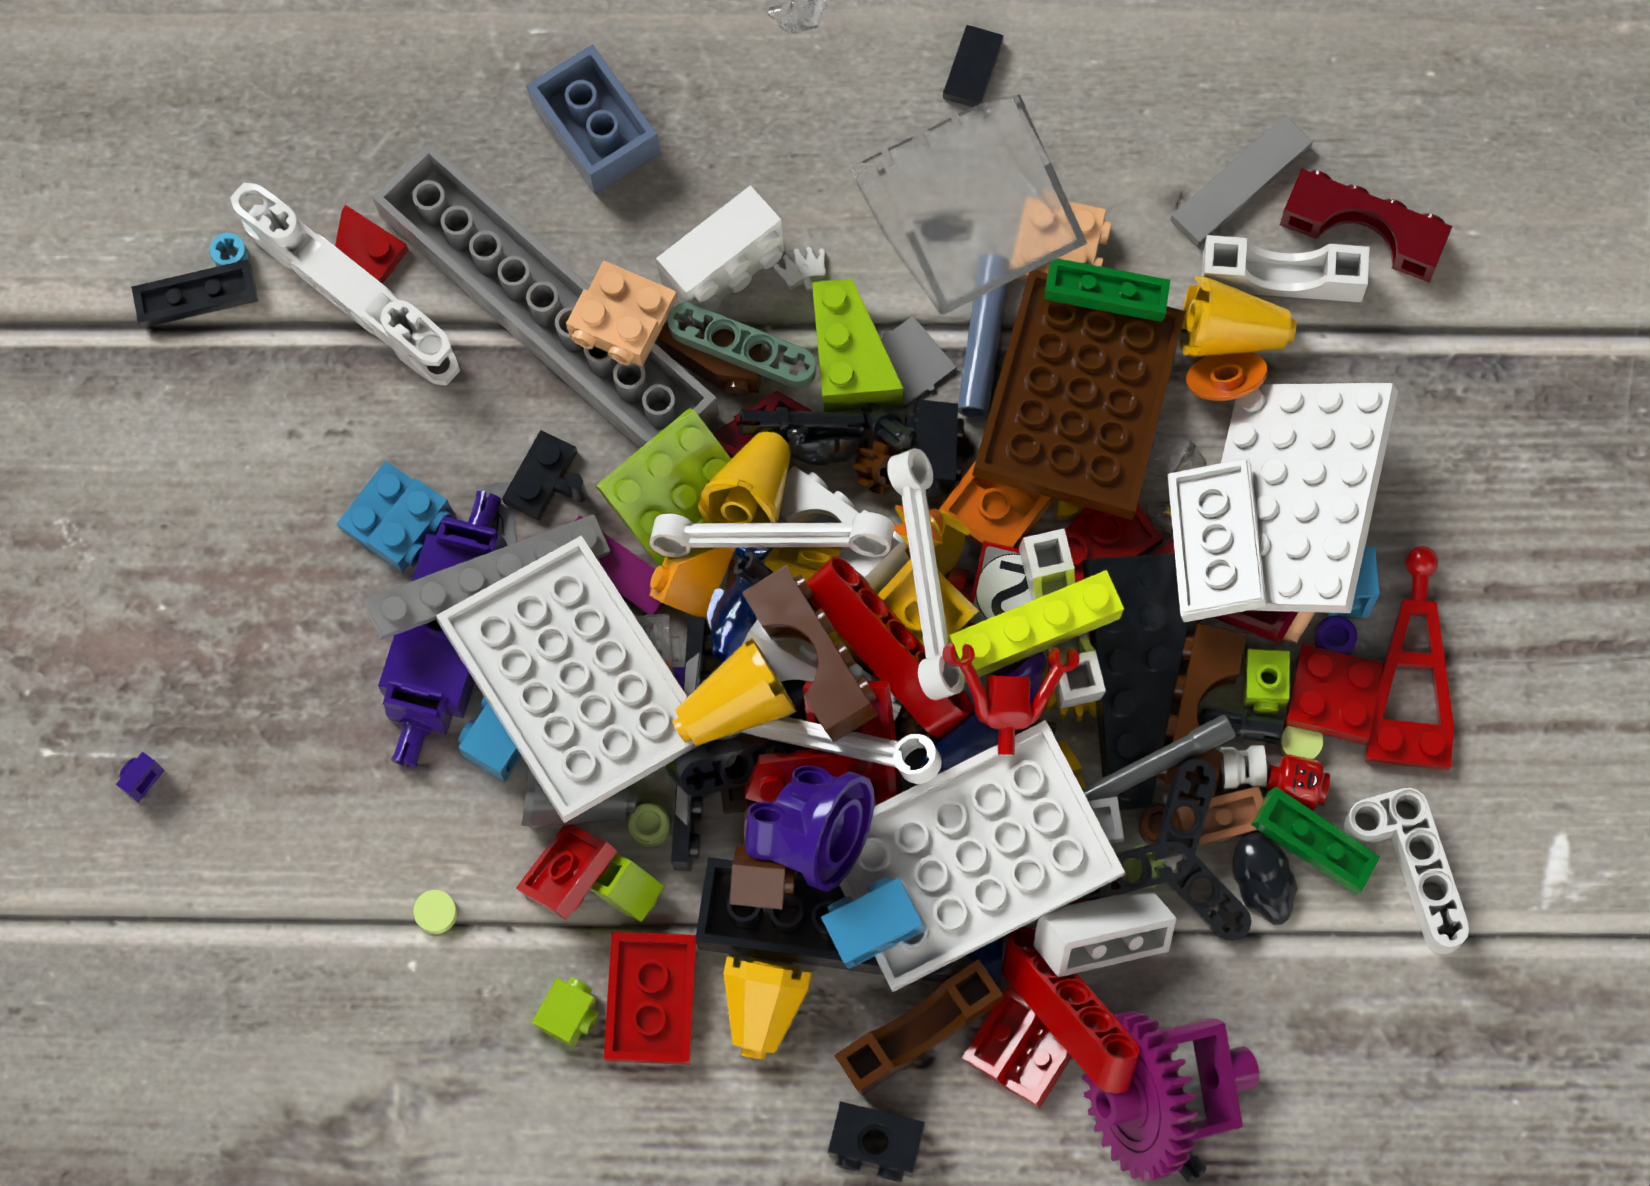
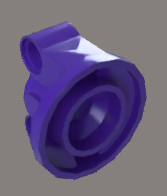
M806 765L796 768L792 773L791 783L783 788L774 803L759 802L748 808L745 852L753 858L770 860L802 872L807 884L814 888L830 891L839 886L851 872L860 856L870 830L874 811V788L870 779L850 771L840 777H835L829 774L827 770L817 766Z

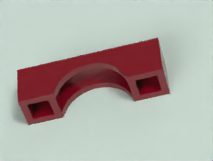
M1302 168L1286 203L1280 225L1315 239H1318L1330 228L1338 225L1358 224L1366 226L1378 233L1386 242L1391 253L1392 269L1429 283L1453 227L1434 214L1426 213L1422 215L1407 209L1400 201L1394 199L1383 200L1370 195L1366 189L1358 185L1347 186L1332 180L1324 172L1317 170L1307 171Z

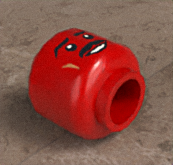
M1291 754L1285 755L1280 760L1278 766L1270 765L1265 789L1271 790L1277 787L1314 811L1317 805L1324 806L1330 784V773L1324 772V766L1318 760Z

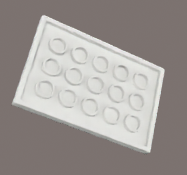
M1393 383L1262 384L1250 394L1236 398L1221 463L1249 458L1252 465L1267 607L1253 609L1254 611L1351 613L1398 390Z
M582 535L436 615L438 624L564 823L698 747L692 739L685 743L672 723L674 719L678 718L675 709L687 698V695Z
M1046 720L1015 735V755L997 754V744L936 775L931 781L918 784L874 806L870 830L862 852L851 872L841 882L840 887L845 897L851 896L854 901L867 894L866 888L877 880L885 877H890L891 881L897 878L901 879L926 931L875 956L893 992L1125 875L1121 863Z

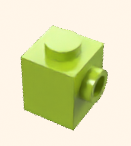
M1248 649L1244 658L1243 708H1253V712L1260 715H1273L1279 713V710H1285L1289 702L1290 651Z
M615 854L610 861L607 871L597 878L590 890L619 912L642 922L647 913L655 906L657 898L665 886L633 861Z
M556 977L531 1023L537 1030L574 1048L582 1032L588 1035L599 1016V1011L595 1010L598 1003L590 995L593 989L573 977H570L568 982Z

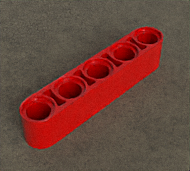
M838 556L831 557L806 581L814 594L809 601L817 610L820 608L824 610L835 630L881 681H890L892 694L930 735L936 738H943L972 712V702L964 690L939 700H932L924 693L918 678L919 664L923 659H926L924 646L846 560Z
M1021 927L1009 933L1001 966L1003 976L1096 1086L1101 1090L1115 1094L1128 1091L1132 1084L1140 1054V1047L1135 1039L1077 973L1058 977L1033 946L1035 929Z

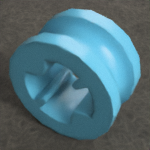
M226 232L219 234L210 244L209 252L216 266L247 260L249 257L243 240L234 233ZM228 246H234L237 255L234 258L232 255H229L230 259L225 260L221 251L224 248L228 251Z

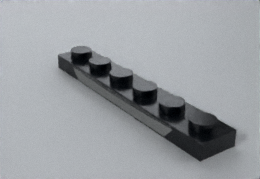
M688 617L683 691L687 697L711 675V671H705L706 656H713L714 631H707L705 617ZM677 784L671 863L674 870L691 871L692 859H699L700 834L694 833L695 818H702L703 796H690Z

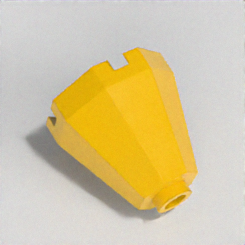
M729 955L726 958L724 968V981L732 1044L742 1048L740 1054L742 1056L765 1060L767 1052L776 1053L811 989L814 971L806 969L799 976L800 967L754 957H749L748 961L741 960L739 964L740 956Z

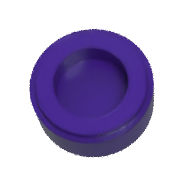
M1330 616L1322 620L1314 635V643L1317 648L1347 655L1353 651L1357 642V630L1354 624L1342 616Z

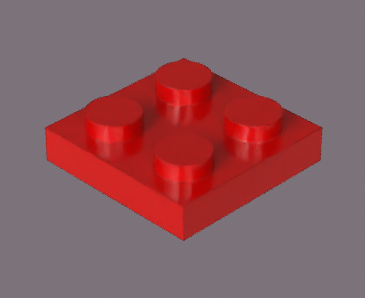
M1302 644L1298 654L1284 725L1367 745L1370 739L1384 663Z
M573 824L563 825L516 889L528 899L567 920L570 914L580 907L585 894L597 878L607 871L610 861L618 851L606 841Z

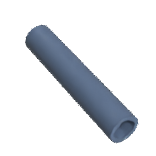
M983 257L979 260L958 400V413L971 418H985L989 416L1011 266L1009 261L999 257Z

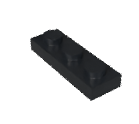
M248 259L131 287L137 320L141 328L258 301L252 266Z

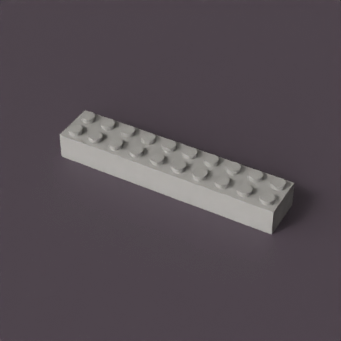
M429 143L372 197L383 220L639 449L689 408L696 411L706 426L719 415L717 398L657 344L654 343L642 367L632 362L630 365L618 363L610 358L605 350L595 346L593 349H586L572 341L566 322L583 289L588 290L590 285Z

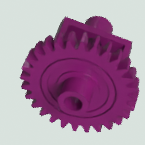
M1126 1012L1114 1015L1140 1047V1054L1131 1087L1126 1092L1115 1094L1101 1090L1087 1074H1082V1079L1090 1086V1090L1083 1093L1085 1098L1091 1100L1092 1106L1088 1109V1114L1097 1118L1094 1131L1103 1132L1101 1145L1103 1148L1111 1146L1110 1159L1112 1161L1120 1160V1170L1123 1172L1130 1170L1132 1178L1141 1177L1142 1181H1153L1170 1176L1174 1172L1181 1170L1183 1164L1190 1159L1189 1151L1195 1147L1194 1141L1243 1127L1237 1093L1256 1087L1259 1081V1067L1255 1056L1248 1048L1244 1046L1229 1048L1224 1022L1210 1018L1156 1031L1159 1028V1022L1149 1020L1146 1014ZM1193 1040L1206 1119L1191 1123L1190 1120L1196 1118L1199 1113L1186 1108V1103L1196 1099L1197 1095L1184 1092L1183 1086L1192 1081V1077L1179 1076L1178 1070L1186 1064V1060L1177 1059L1173 1061L1171 1056L1178 1049L1177 1044Z

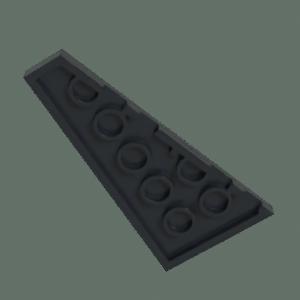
M1175 553L1082 560L1084 579L1107 570L1124 607L1119 620L1089 632L1090 643L1096 651L1106 690L1102 698L1095 701L1102 778L1163 748L1188 627V622L1183 621L1180 613ZM1157 775L1114 796L1118 798L1119 810L1151 807Z

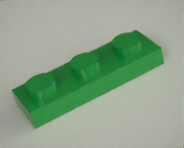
M1051 257L1044 300L1163 322L1166 315L1170 280Z
M1277 787L1269 790L1251 823L1253 827L1355 895L1363 891L1380 858L1379 855Z

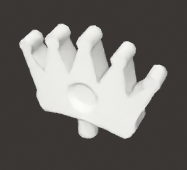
M807 247L806 260L800 254L799 249H794L795 263L789 259L788 255H784L783 262L786 265V270L780 268L779 264L774 265V270L786 282L789 289L793 290L804 283L807 291L813 290L812 280L825 279L826 270L824 268L825 251L823 248L819 249V257L816 259L812 253V248Z

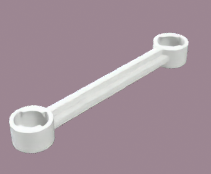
M914 448L892 456L888 461L887 471L893 488L902 496L926 659H923L919 664L918 678L924 693L932 700H939L958 694L963 690L964 674L959 666H950L943 659V648L949 644L925 490L932 485L933 470L927 456L921 450Z
M869 512L856 515L852 523L693 524L689 519L677 514H662L654 520L649 543L654 551L667 557L686 556L691 548L850 547L853 551L863 556L881 557L890 552L894 524L889 518L881 514Z
M783 717L719 738L727 740L736 737L740 733H745L898 768L902 776L914 784H923L931 781L939 773L942 764L940 753L933 742L921 734L908 735L898 742L852 731L833 743L821 724L790 717ZM926 748V757L930 759L928 763L918 770H911L910 766L904 763L907 755L915 749Z

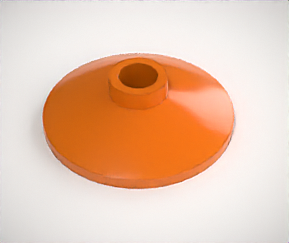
M1253 352L1210 355L1201 358L1190 367L1186 375V383L1190 392L1199 398L1212 401L1232 400L1248 395L1258 389L1266 380L1268 370L1265 360Z

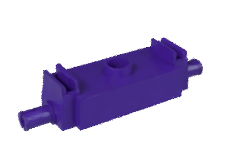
M477 491L468 522L443 516L437 535H426L412 581L506 547L505 539L495 529H492L496 512L502 499L492 493L485 497L486 492ZM428 623L394 635L378 684L384 696L382 704L384 705L386 716L389 720L398 722L402 726L391 761L404 766V763H407L409 768H417V761L426 734H431L432 731L447 735L452 716L464 719L475 684L471 674L444 631L433 630L428 626ZM399 692L439 702L437 710L404 702Z

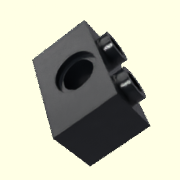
M840 1101L828 1148V1155L836 1159L835 1166L860 1172L861 1165L878 1169V1177L902 1182L903 1176L913 1178L925 1122ZM871 1133H880L887 1138L888 1146L883 1153L872 1155L863 1148L864 1139Z

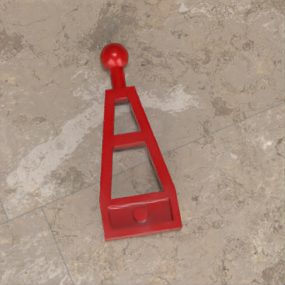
M1417 546L1411 549L1405 558V567L1409 574L1412 575L1411 599H1403L1384 661L1370 739L1366 745L1365 762L1449 770L1452 765L1454 722L1437 602L1428 601L1429 577L1438 568V557L1431 548ZM1410 616L1425 617L1429 654L1401 651ZM1397 667L1431 670L1438 724L1383 719Z

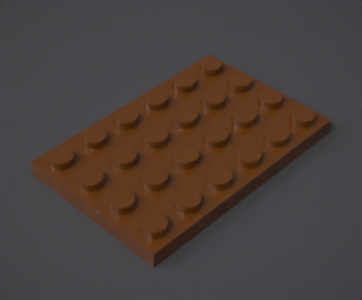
M1030 268L972 476L1133 520L1186 311L1167 306L1163 322L1044 300L1047 273Z

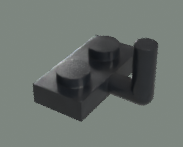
M540 430L503 495V503L540 520L555 492L576 502L584 501L587 497V491L582 477L574 473L569 475L567 479L564 478L578 452L576 446Z

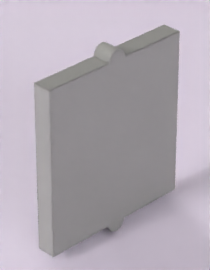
M914 316L910 317L892 332L885 331L883 333L881 341L904 389V403L902 404L904 408L925 392H933L934 386L956 370V366Z

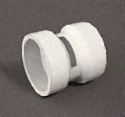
M1263 745L1249 746L1247 750L1240 751L1234 747L1220 748V752L1223 753L1220 766L1223 789H1236L1240 784H1249L1252 787H1266L1267 762Z

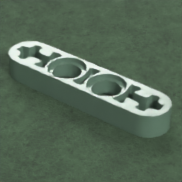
M680 303L669 312L667 319L669 331L672 337L679 343L792 388H804L815 379V358L810 351L803 347L692 303ZM688 316H692L694 325L704 330L705 323L709 322L705 330L704 339H700V329L688 326L685 331L680 330L678 319L685 321ZM720 329H727L733 332L735 339L727 347H718L712 342V336ZM756 344H765L771 348L772 355L764 362H756L749 356L750 349ZM784 352V362L791 365H796L799 360L804 361L807 372L799 371L797 376L792 375L791 367L782 362H779V369H774L779 360V353Z

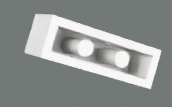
M1149 887L1060 907L1038 918L1033 946L1058 977L1169 952L1177 918Z

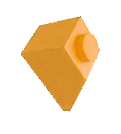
M736 547L691 548L686 556L665 557L662 566H658L652 575L650 582L652 590L649 595L661 603L696 617H705L706 619Z

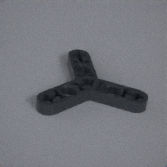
M1189 758L1181 762L1173 776L1155 843L1115 853L1121 864L1129 858H1136L1140 861L1143 871L1141 877L1134 882H1126L1120 877L1114 880L1117 884L1116 887L1111 888L1110 882L1081 898L1091 901L1167 883L1205 924L1221 938L1234 941L1241 939L1248 933L1252 921L1247 908L1196 856L1216 783L1215 770L1210 763L1197 758ZM1197 765L1200 766L1199 773L1205 776L1204 783L1196 784L1192 796L1201 797L1199 805L1187 799H1178L1180 791L1184 794H1189L1191 781L1185 779V774L1187 771H1194ZM1187 806L1193 811L1195 820L1192 827L1188 830L1180 831L1173 824V814L1178 808ZM1172 848L1174 853L1182 854V860L1176 862V870L1172 871L1171 867L1167 865L1153 867L1158 875L1152 877V866L1146 857L1147 853L1152 852L1151 859L1155 861L1168 857L1167 850ZM1199 878H1206L1212 885V894L1204 902H1196L1190 893L1192 883ZM1222 895L1225 896L1226 900L1220 902L1219 905L1229 913L1234 914L1237 911L1239 913L1235 919L1239 926L1235 930L1229 927L1224 930L1222 929L1225 920L1217 911L1212 910L1209 916L1206 914L1207 910L1217 905Z

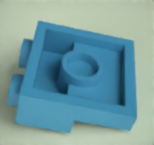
M385 461L336 524L344 533L403 573L409 565L414 566L418 563L426 535L438 533L443 516L451 518L450 512L452 508L448 500L417 478L413 480Z

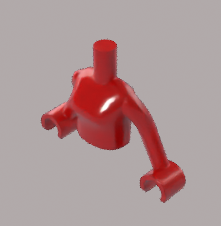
M953 643L947 644L942 652L943 659L948 665L961 668L973 697L978 720L985 723L988 727L998 729L997 754L1015 755L1016 730L1027 728L1035 723L1045 709L1064 672L1075 669L1080 660L1078 653L1074 649H1068L1066 652V663L1062 665L1059 649H1051L1047 655V663L1051 670L1030 704L1031 677L986 675L985 691L972 664L975 652L971 645H963V654L959 661L955 657V645Z

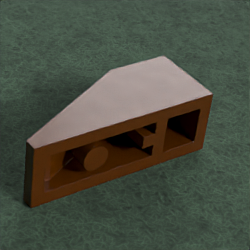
M664 323L655 344L676 362L716 387L725 389L730 394L743 396L748 395L749 392L759 393L761 375L679 343L670 334L668 323ZM679 324V325H680V330H683V331H685V329H686L688 326H690V325H681V324ZM692 326L697 329H700V339H704L705 330L696 326ZM720 329L712 336V342L718 347H727L735 339L733 332L727 329ZM756 344L750 349L749 356L756 362H764L765 344Z

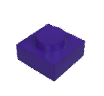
M142 751L137 759L132 758L123 766L119 774L120 780L116 785L139 803L165 770Z

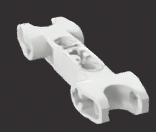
M243 183L230 197L235 212L242 219L245 231L258 246L281 265L293 269L305 282L360 326L389 345L394 350L396 356L429 382L437 385H448L460 372L458 361L452 352L449 339L441 328L411 303L399 300L386 286L337 247L299 221L293 210L263 187L253 183ZM251 194L261 196L264 201L263 205H254L249 213L241 208V203L246 196ZM445 358H448L450 361L448 370L442 374H433L427 368V365L440 366Z

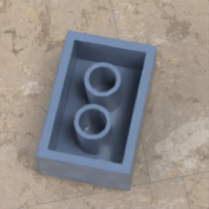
M593 44L526 85L532 107L594 194L599 193L661 154L657 133Z

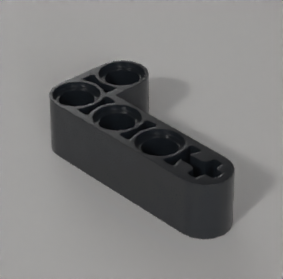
M795 679L784 686L796 712L786 717L807 721L805 707L799 709L801 702L804 700L803 686L807 681ZM740 733L732 739H716L701 744L668 763L666 770L671 779L686 794L693 797L703 796L748 784L758 756L766 754L767 750L772 746H775L773 753L785 755L810 748ZM736 755L734 763L725 768L726 762Z

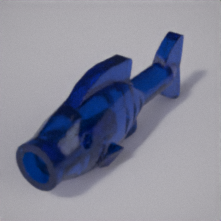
M736 547L735 553L739 558L743 557L749 562L745 558V553L753 552L762 561L774 547ZM736 576L735 583L727 591L715 588L708 605L707 620L711 628L714 646L712 656L721 661H726L743 644L749 630L757 621L756 615L742 594L751 585L740 576Z

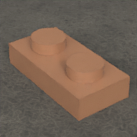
M1259 786L1211 798L1198 848L1242 837L1248 833L1261 832L1251 825L1263 803ZM1187 806L1178 808L1176 811L1182 826L1181 829L1182 831L1188 830L1194 823V813Z

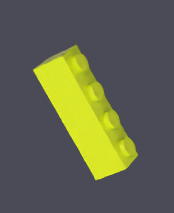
M1107 570L953 633L949 635L948 641L955 645V657L958 660L962 658V647L964 644H969L973 647L975 656L972 664L978 676L981 677L1119 620L1124 607Z

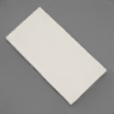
M1249 458L1168 474L1180 613L1183 621L1189 622L1267 607L1252 465Z

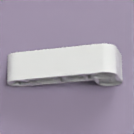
M1402 788L1355 803L1346 816L1344 822L1345 833L1362 845L1391 838L1425 942L1431 950L1439 954H1450L1456 951L1468 937L1469 924L1425 796L1416 789ZM1405 802L1412 805L1416 811V818L1407 820L1399 816L1396 811V804ZM1363 813L1370 815L1376 823V829L1372 831L1362 830L1356 824L1355 816ZM1413 842L1423 843L1429 850V858L1426 860L1415 858L1410 852L1409 844ZM1433 882L1439 885L1443 891V898L1441 900L1429 899L1423 892V884ZM1445 907H1448V910L1444 913L1443 916H1441V913L1439 911L1443 910ZM1443 923L1446 929L1453 928L1455 930V934L1450 940L1446 934L1439 935L1438 933Z

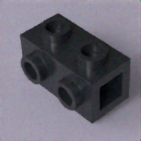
M918 399L912 413H906L904 426L914 435L913 440L910 442L911 449L917 448L927 456L932 466L933 482L930 488L925 489L926 497H938L948 494L954 482L961 479L963 458L962 456H956L957 442L961 443L963 438L964 419L958 418V403Z

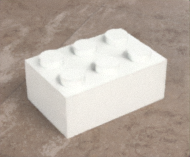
M750 185L656 258L661 284L677 291L676 305L692 303L714 312L720 306L721 300L732 291L733 293L740 292L750 283L751 276L763 267L765 269L771 268L781 259L782 252L785 251L782 222L780 217ZM688 316L691 322H693L692 316Z

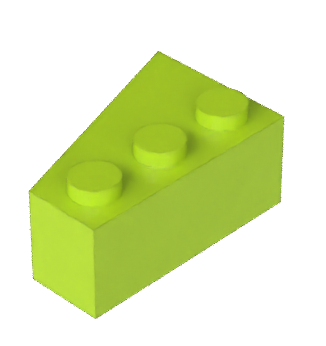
M853 279L812 282L823 411L855 410L862 407L866 409L868 408L866 406L868 403H876L880 407L902 405L904 403V389Z

